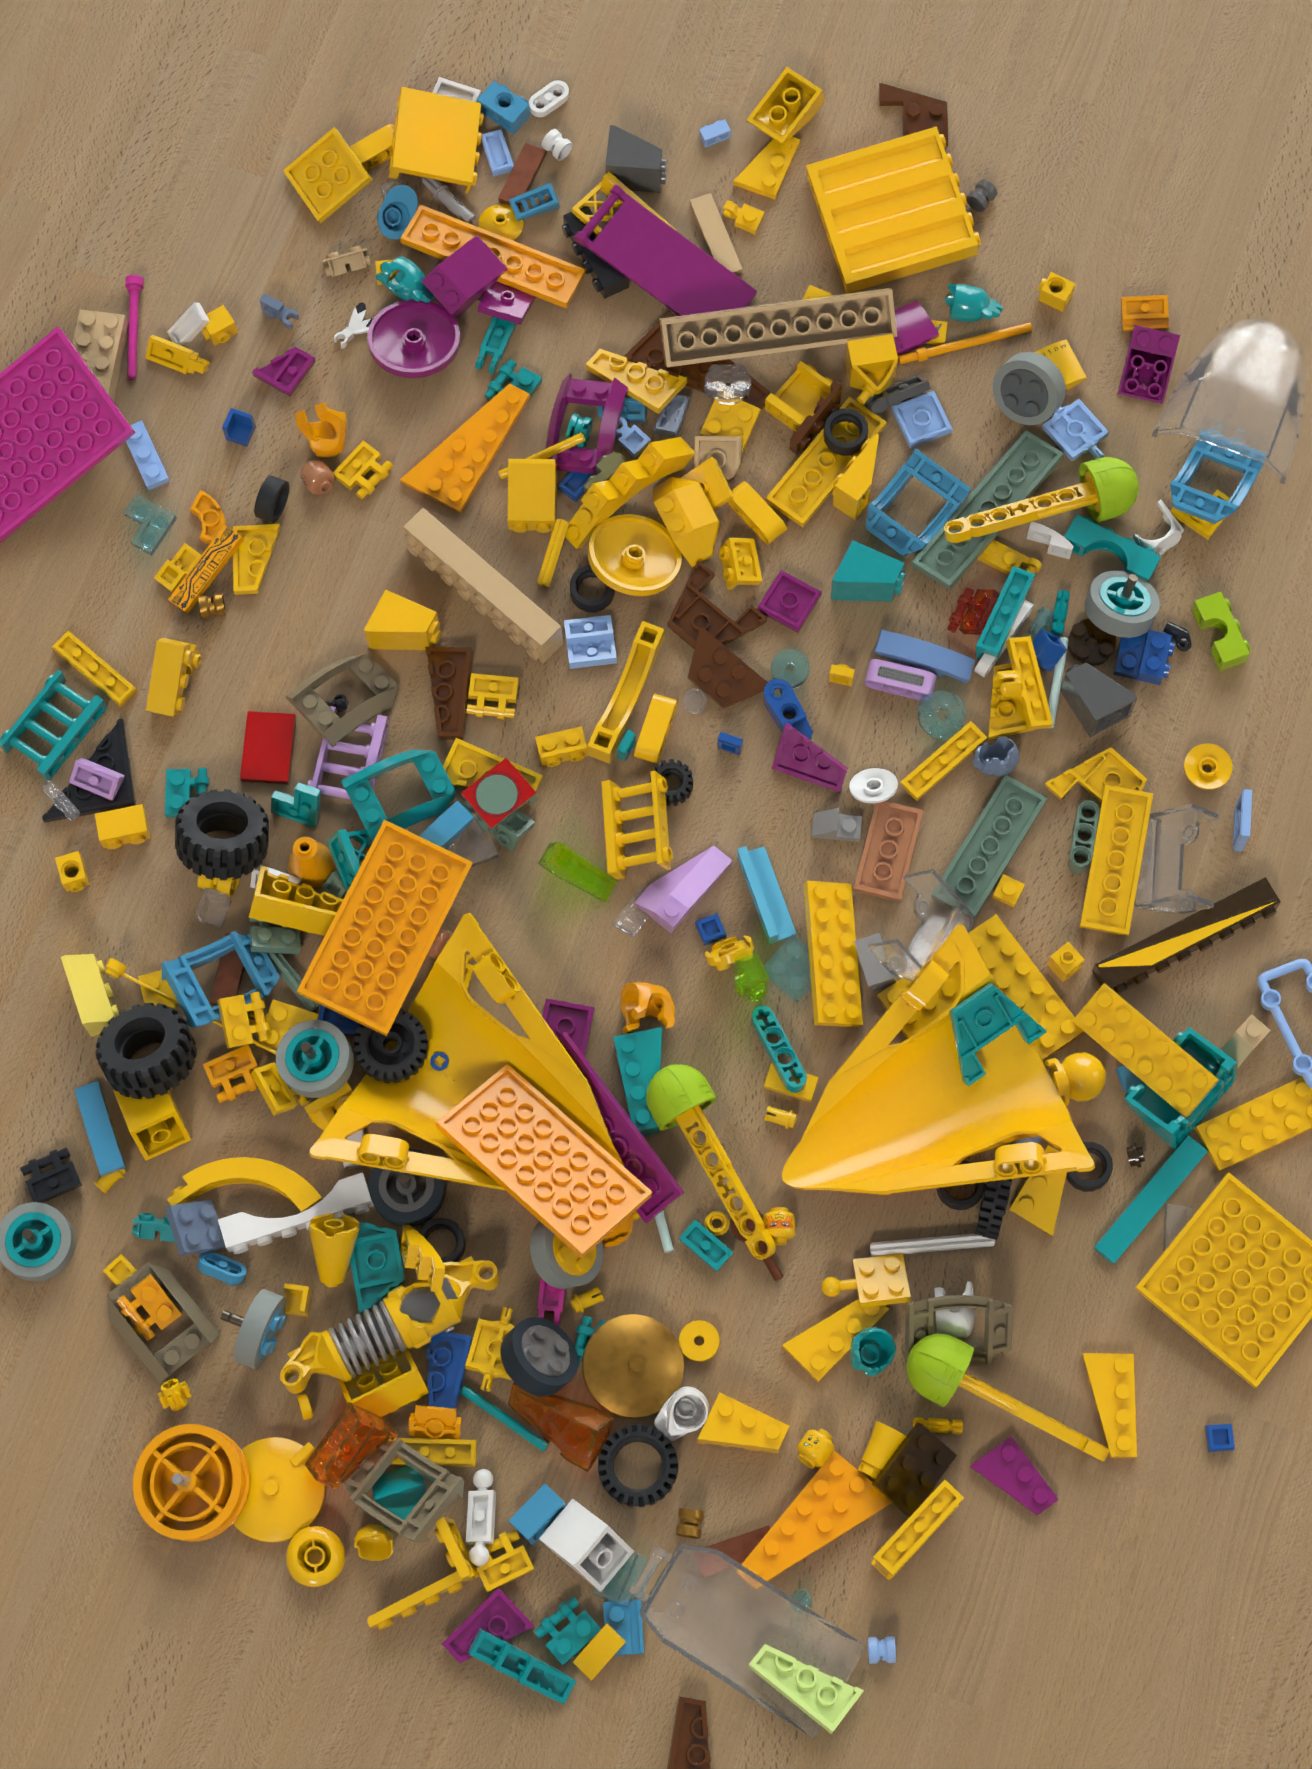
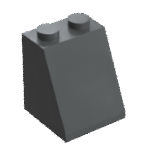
M610 125L605 164L606 174L608 172L613 174L631 191L661 193V184H666L667 176L666 159L662 158V149L615 125Z
M1087 662L1080 666L1075 664L1066 670L1060 690L1089 737L1130 717L1137 701L1135 694Z

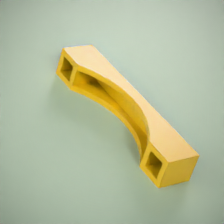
M642 621L616 690L587 745L588 756L611 764L665 641V629Z

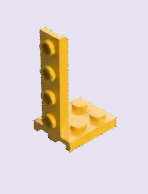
M447 1517L440 1518L436 1522L437 1528L434 1531L441 1544L444 1542L448 1552L445 1555L450 1566H455L457 1571L369 1616L367 1622L370 1628L378 1627L379 1630H383L394 1624L393 1619L402 1616V1618L409 1617L417 1612L416 1607L424 1603L426 1606H430L440 1600L439 1595L447 1591L449 1594H453L464 1588L463 1583L479 1577L475 1565L469 1560V1552L453 1519Z

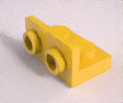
M728 538L719 548V558L722 561L723 579L726 582L727 590H733L737 585H759L763 580L755 540L752 538Z
M582 726L535 737L542 766L554 767L564 761L577 762L588 756Z

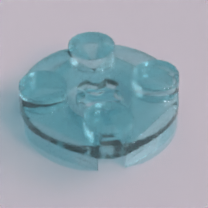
M935 691L928 694L918 706V721L923 731L932 738H950L963 728L966 707L958 695L948 691ZM939 708L942 711L946 710L948 713L945 715V721L938 719L936 716Z

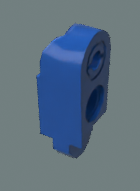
M783 679L769 681L764 688L763 701L780 731L783 733L784 726L788 723L811 740L813 730L791 685ZM779 689L781 696H775L773 694L774 690ZM792 713L795 715V718L786 719L783 715Z

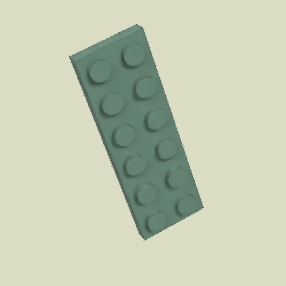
M1005 775L937 884L932 896L975 919L1048 798Z

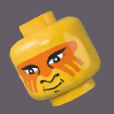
M784 1207L770 1208L769 1212L764 1214V1229H768L776 1246L787 1245V1240L793 1239L796 1235L794 1214Z

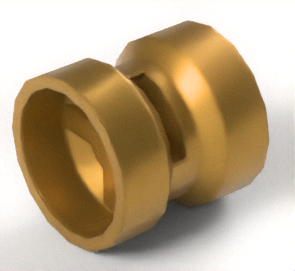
M223 593L214 594L213 597L206 595L198 597L202 619H209L213 615L218 617L226 616Z
M679 1508L678 1517L680 1523L676 1526L675 1535L701 1539L702 1530L700 1529V1522L703 1521L704 1512L689 1508Z

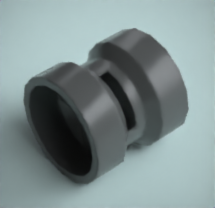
M980 180L975 186V191H971L968 194L966 201L975 211L984 212L988 207V202L994 200L998 192L990 182Z

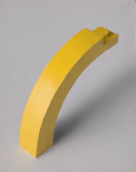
M248 1157L217 1160L190 1171L182 1176L188 1185L177 1187L170 1193L171 1197L167 1199L170 1205L190 1203L214 1188L229 1184L246 1183L264 1186L280 1193L291 1201L300 1212L312 1208L323 1200L316 1189L296 1172L272 1161Z

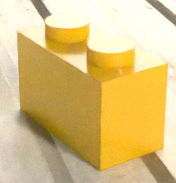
M143 804L95 814L98 837L103 848L117 849L123 844H141L145 840L151 839L147 812Z

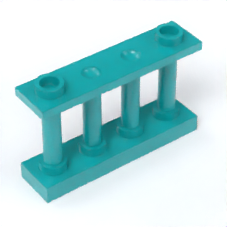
M57 670L54 675L52 674L47 678L44 688L11 729L6 730L0 739V746L5 753L8 754L14 747L38 764L37 771L40 776L48 782L108 709L104 700L97 695L92 700H86L64 685L66 679L60 670ZM57 692L83 708L78 718L72 719L49 703ZM43 710L68 727V730L62 737L58 738L35 722V719ZM27 729H30L53 745V749L48 755H41L19 740Z

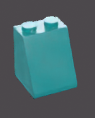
M852 540L832 580L831 599L841 601L892 602L895 594L900 595L905 582L903 581L906 573L903 571L905 563Z

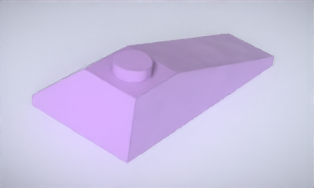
M712 846L651 883L634 902V905L672 934L733 860L718 848Z

